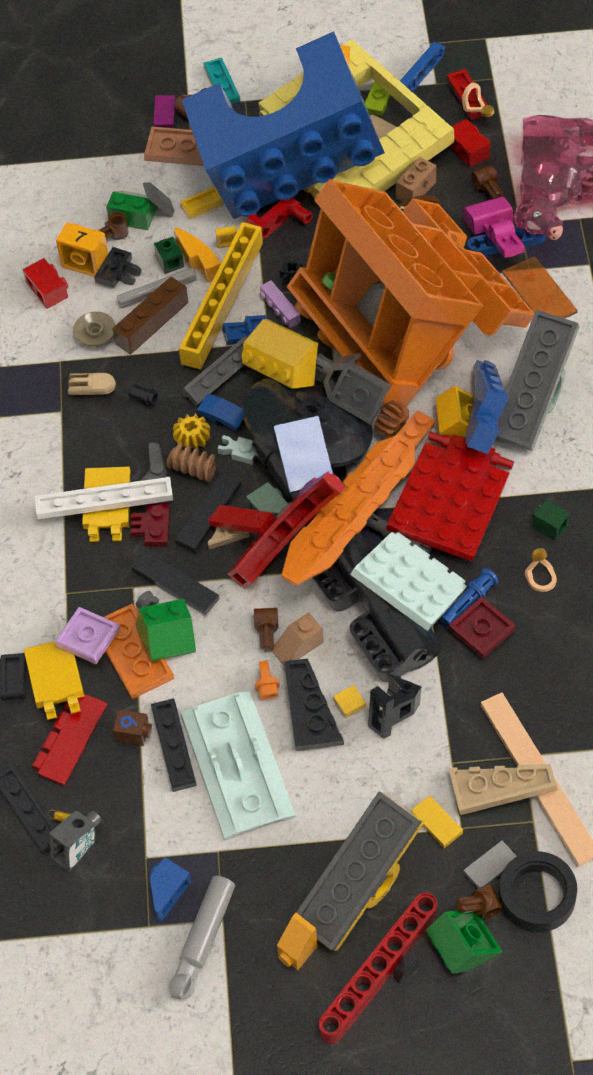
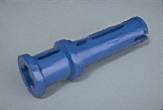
M483 568L480 571L481 574L474 581L468 583L467 590L439 618L444 626L449 628V625L481 596L484 598L486 596L485 592L492 585L495 586L499 582L497 576L490 569Z

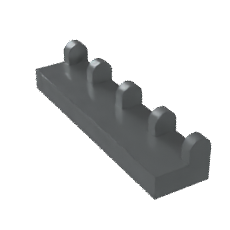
M246 336L180 391L181 395L184 398L188 397L197 406L204 400L207 394L214 392L245 365L242 363V351L244 341L247 339Z

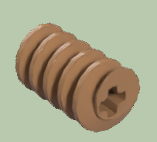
M181 442L171 450L166 463L168 468L173 467L175 471L181 470L183 474L189 473L190 476H197L198 479H205L207 482L212 481L217 468L215 454H211L209 459H207L206 451H203L199 456L198 448H195L191 453V446L188 445L183 450V443Z

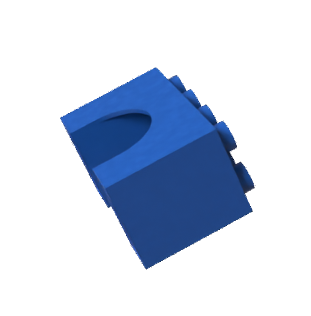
M334 31L296 48L303 67V83L297 95L286 106L274 113L259 117H249L236 113L220 83L182 99L205 171L234 220L241 216L254 215L260 208L275 201L290 199L298 191L316 183H326L329 179L332 180L337 174L350 168L365 166L371 163L375 157L385 153L357 82Z

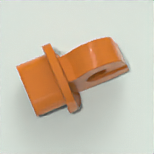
M268 660L260 661L261 678L256 681L255 690L259 692V697L262 700L276 698L279 696V680L270 675Z

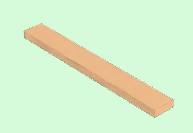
M503 693L481 702L483 711L517 767L518 765L546 764ZM556 781L558 790L535 797L574 862L579 867L593 860V840Z

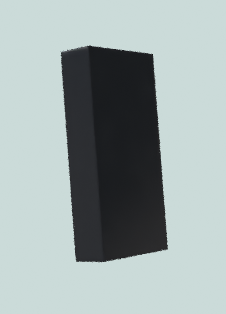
M25 653L1 655V700L26 699Z

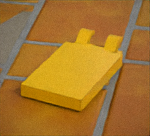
M130 467L85 468L84 489L130 483ZM130 507L83 513L82 524L84 529H88L90 542H99V528H111L112 541H122V528L129 527Z
M55 641L25 648L24 652L37 709L44 707L47 720L57 718L54 704L68 701L71 714L80 712L78 698L84 697L75 655L56 647Z

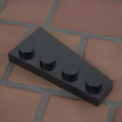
M308 658L284 661L296 751L344 745V739L337 728L336 721L329 710L326 698L322 694Z

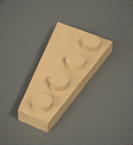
M551 764L518 765L517 768L495 766L494 769L469 767L467 770H458L457 768H448L460 815L558 790Z

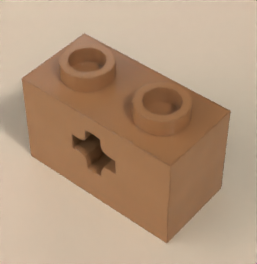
M419 157L396 181V199L405 202L410 198L425 195L436 183L437 165Z

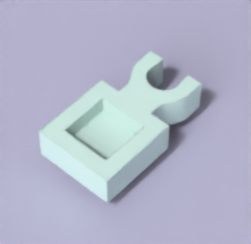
M223 435L222 444H227V446L219 445V454H231L232 460L253 465L256 458L252 450L253 440L239 437L237 441H234L229 436Z

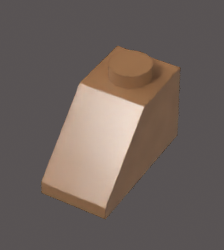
M308 612L287 627L271 651L285 667L284 661L298 660L324 643L323 628Z

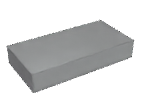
M500 841L464 869L463 874L478 889L482 886L490 885L499 878L507 864L517 856L503 841Z

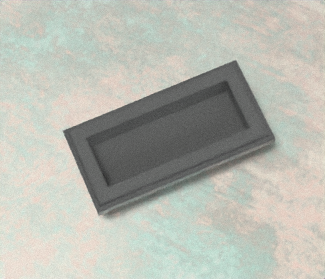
M144 182L143 187L147 199L169 217H172L175 210L171 199L152 183Z

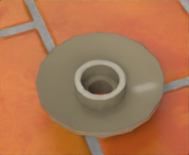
M92 311L77 319L74 324L73 333L81 344L100 346L112 339L114 336L112 328L116 324L108 314Z

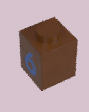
M119 709L113 728L115 741L144 746L146 738H150L152 724L149 723L147 714Z

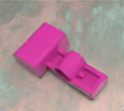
M504 197L463 208V220L475 235L485 232L505 258L525 252L524 244L515 234L512 206Z

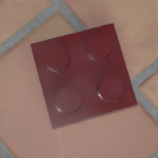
M482 596L449 625V631L482 659L516 630V625Z

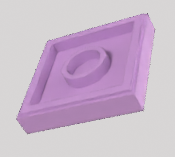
M78 607L55 640V646L97 664L119 632L120 624Z

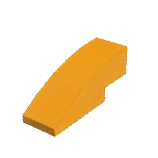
M175 228V241L189 268L194 270L200 269L207 283L213 281L221 265L217 256L201 240L180 228Z

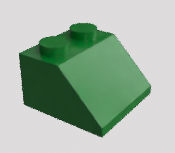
M122 190L113 191L106 206L108 217L114 212H121L126 215L128 227L147 231L158 208L147 199L146 195Z
M184 599L139 608L136 627L151 662L196 652L192 618Z
M458 910L444 912L426 929L432 944L437 948L444 959L445 966L452 974L468 972L502 952L481 916L474 912L462 913Z

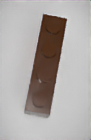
M170 276L112 328L115 344L130 355L189 303L187 287Z

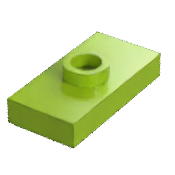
M375 81L365 105L369 114L383 116L391 95Z

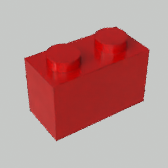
M465 119L452 126L454 128L455 142L449 145V147L469 168L490 157V141L478 131L475 125H472Z
M45 258L23 269L26 284L46 309L68 298L67 288L69 286L64 277H59L55 266L49 264Z

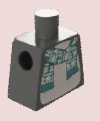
M74 811L49 833L50 859L70 872L96 841L95 827L101 822V817L95 811H90L86 816L78 811Z

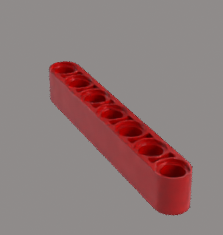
M421 893L413 900L321 1016L319 1032L324 1042L334 1044L342 1039L426 932V929L433 923L437 916V900L432 894ZM423 905H428L432 909L424 912L419 908ZM412 924L417 929H415L414 931H407L404 929V927L406 925ZM392 944H398L401 949L392 951L388 947ZM375 964H383L386 968L382 971H376L372 967ZM363 983L369 985L370 988L367 991H360L357 989V986ZM343 1004H351L354 1008L349 1012H345L341 1009V1006ZM328 1024H334L338 1027L334 1032H327L324 1028Z

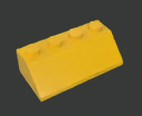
M263 319L244 341L242 363L292 389L314 386L318 343L268 319Z

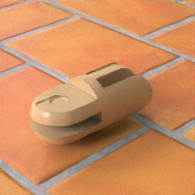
M69 373L68 395H105L115 389L116 383L113 376L108 373Z

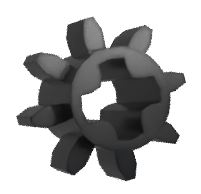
M293 260L286 264L283 263V270H279L280 278H283L284 285L290 283L299 268L302 267V263Z

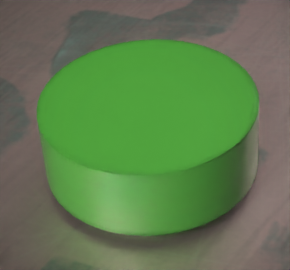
M327 272L322 280L324 285L332 290L336 274Z

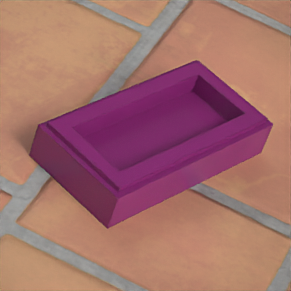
M175 95L155 96L154 127L174 128Z

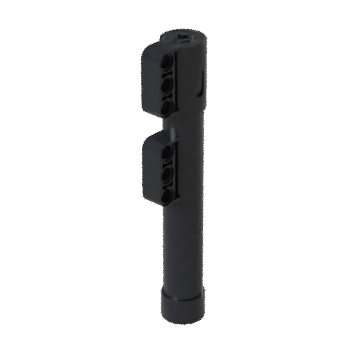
M254 438L252 443L253 452L264 468L271 472L292 502L299 492L289 493L280 455L274 453ZM316 513V514L306 523L307 526H308L309 523L315 518V516H316L318 513ZM361 533L355 534L344 547L343 553L329 569L312 577L330 606L336 611L346 610L358 601L361 602L366 612L351 622L350 632L355 643L382 681L389 682V674L402 676L408 671L418 670L426 666L439 654L442 644L431 628L427 631L350 575L353 569L372 551ZM330 577L328 581L322 582L324 578ZM342 594L341 598L334 599L336 595ZM360 630H367L364 634L358 635ZM379 647L376 652H370L372 648ZM392 665L389 670H382L384 666Z

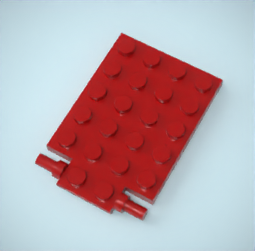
M430 431L427 440L441 444V447L425 442L389 518L386 530L396 534L399 532L409 539L473 562L510 472L494 466L500 465L512 470L515 461L501 457V454L495 452L496 449L492 447L488 454L468 447L464 437L446 434L442 436Z

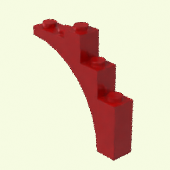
M327 471L319 478L314 477L308 481L293 501L281 509L266 531L255 537L227 574L244 589L253 584L290 539L325 505L341 494L345 489L341 480L336 475Z

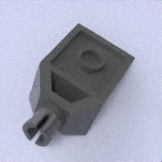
M320 353L316 359V371L326 377L323 383L327 398L332 403L371 424L391 384L359 367L357 363L361 355L358 353L340 357L336 361H332Z

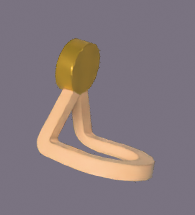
M476 83L469 84L462 97L464 111L481 112L483 117H491L494 114V108L490 105L485 106L481 99L480 86ZM473 88H476L477 99L481 107H469L468 95Z
M538 548L531 553L533 562L526 568L525 576L532 589L539 592H547L555 587L557 582L556 574L552 565L545 560L547 557L545 549ZM539 562L547 567L552 577V581L546 586L538 585L533 580L532 570Z

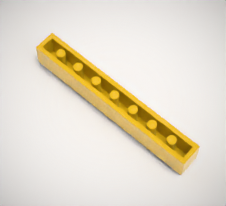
M244 222L241 223L179 347L182 365L202 369L263 244L261 227Z

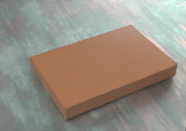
M151 127L144 154L145 161L204 166L192 130Z

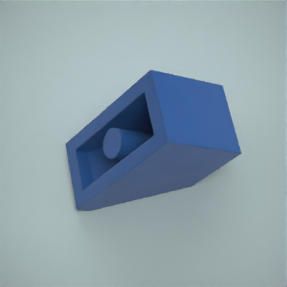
M164 857L161 863H156L150 872L154 909L157 920L160 922L163 921L191 884L190 873Z

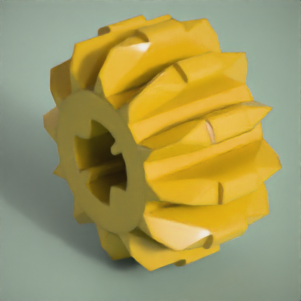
M186 414L185 419L178 418V423L174 424L173 438L177 445L181 442L183 447L186 448V446L190 445L191 448L195 449L198 446L205 447L206 441L210 439V426L206 423L204 417L198 418L197 414L193 417Z

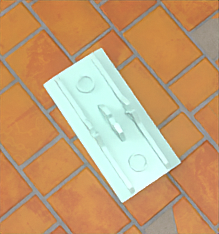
M250 691L235 693L181 712L225 840L276 821L296 817Z

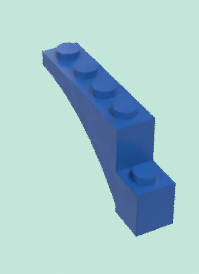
M476 360L473 366L475 373L474 401L465 441L468 447L488 454L499 433L497 420L508 401V397L496 365L487 360H484V362Z

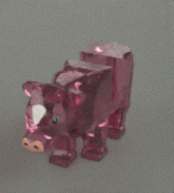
M535 115L522 118L521 203L517 206L514 215L517 227L524 228L531 234H544L552 240H557L562 236L563 221L557 216L555 207L567 204H593V183L582 181L593 177V156H581V153L587 151L586 148L581 147H593L592 119L561 118L551 115Z

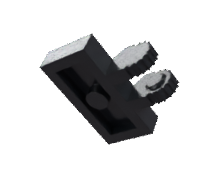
M112 247L95 274L94 279L95 282L112 288L115 287L119 280L124 284L133 285L136 282L133 275L139 276L142 270L138 265L130 263L132 259L131 252Z

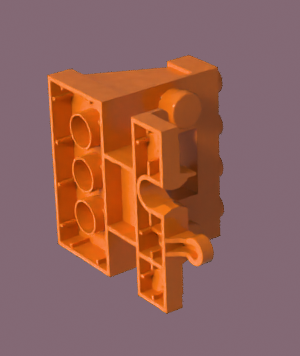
M331 179L327 181L315 198V202L321 209L306 268H299L287 285V288L298 300L295 304L296 310L305 318L313 320L320 328L317 335L324 344L337 349L342 357L356 353L360 354L361 357L357 363L359 367L391 384L381 408H384L385 404L391 400L408 406L434 370L444 369L451 363L454 356V344L472 321L485 335L489 336L494 335L502 324L526 328L532 321L534 312L487 258L480 252L463 248L467 238L466 234L439 204L412 198L402 212L384 191ZM327 272L336 274L332 290L326 287L322 280ZM381 280L385 288L373 327L358 309L357 304L371 285Z

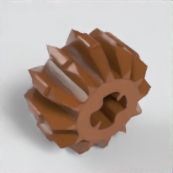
M394 400L389 401L377 415L374 429L383 437L390 438L395 436L406 424L409 418V409L402 403Z

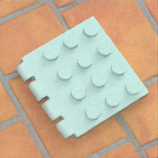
M391 532L353 569L350 575L428 631L464 592L467 587L465 585L466 581L453 571L449 574L447 572L449 568L435 558L430 560V555L416 544L412 547L410 545L411 541L399 532L397 534Z

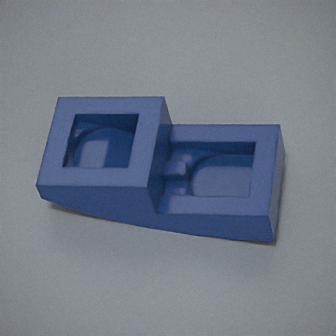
M266 315L245 316L244 322L223 323L222 331L226 345L236 344L244 336L248 338L263 319H267Z
M211 394L206 395L196 410L197 413L211 422L215 423L217 420L234 432L243 420L242 408Z

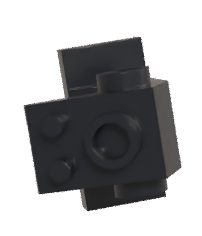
M389 674L387 693L379 686L370 690L368 726L383 739L389 737L393 725L412 716L420 705L422 686L404 680L400 676Z

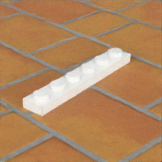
M170 477L35 496L37 519L172 501L173 495Z

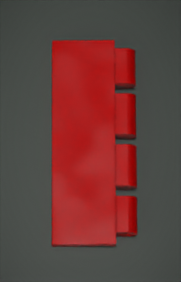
M84 694V697L78 698L80 712L71 714L68 701H66L63 707L65 711L60 712L52 727L56 732L50 731L41 747L48 754L39 751L31 766L39 771V776L63 786L67 783L107 707L106 702Z

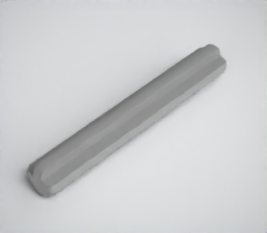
M193 268L170 275L182 284L197 278ZM170 276L118 295L119 305L124 307L147 298Z

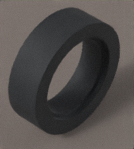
M531 851L515 857L507 864L500 879L499 900L504 908V914L513 924L531 932H547L560 927L571 916L577 898V881L573 871L566 862L551 853ZM529 871L549 873L557 879L562 887V901L556 908L548 912L535 913L528 911L514 897L513 885L522 874Z

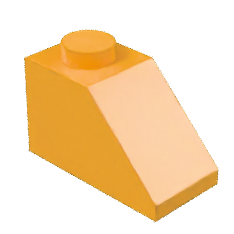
M295 913L277 944L278 958L287 967L292 965L295 969L299 970L318 948L316 928L299 914Z

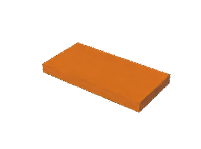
M133 603L104 617L120 624L119 632L105 653L131 699L137 698L175 679L165 659L151 662L136 627L138 612Z

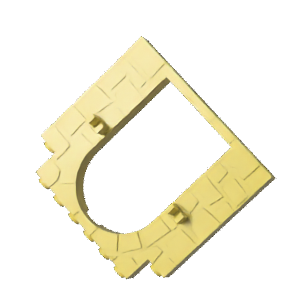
M351 39L344 45L351 47L349 67L358 87L373 79L412 113L413 116L400 124L399 127L387 133L386 136L380 138L384 154L375 157L371 163L365 166H355L341 172L332 180L386 191L396 184V181L419 157L428 161L454 143V128ZM303 73L276 90L272 95L260 101L259 115H268L286 106L299 92L303 83ZM316 183L305 188L304 191L306 193L310 192L315 199L326 183Z

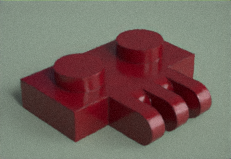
M170 503L147 504L146 513L131 514L130 536L145 537V547H168Z

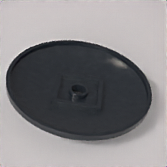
M266 378L254 384L247 391L243 400L242 415L249 431L260 443L278 455L280 453L273 427L319 416L331 468L349 465L358 461L367 453L373 437L371 424L332 403L327 398L324 383L315 380L314 386L292 389L272 378Z

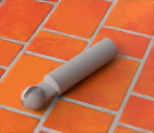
M212 876L179 957L181 961L175 976L169 984L170 992L176 999H187L194 992L197 976L200 969L205 965L235 889V884L227 878Z

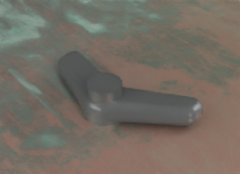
M150 442L148 444L150 469L140 481L167 477L161 447L158 443Z

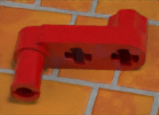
M294 198L281 200L262 217L251 214L245 223L261 227L262 240H264L291 216H295L304 224H308L312 220L313 213L302 207L300 202Z

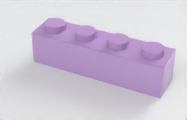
M271 280L260 286L261 298L267 301L270 308H273L275 314L281 318L284 325L292 328L301 323L300 313Z

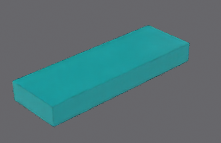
M222 57L203 62L204 69L212 86L220 83L231 104L241 102L240 95Z

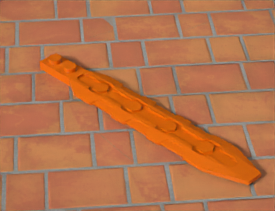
M417 410L395 436L377 442L365 455L364 461L342 482L345 489L341 494L325 505L309 525L303 527L290 542L281 578L294 586H298L329 569L343 553L344 547L367 524L368 518L378 506L383 505L393 488L413 469L415 465V449L434 428L436 423L434 419Z

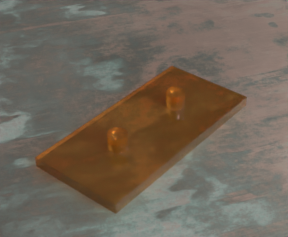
M535 256L502 270V274L534 313L537 309L558 317L568 318L578 312Z

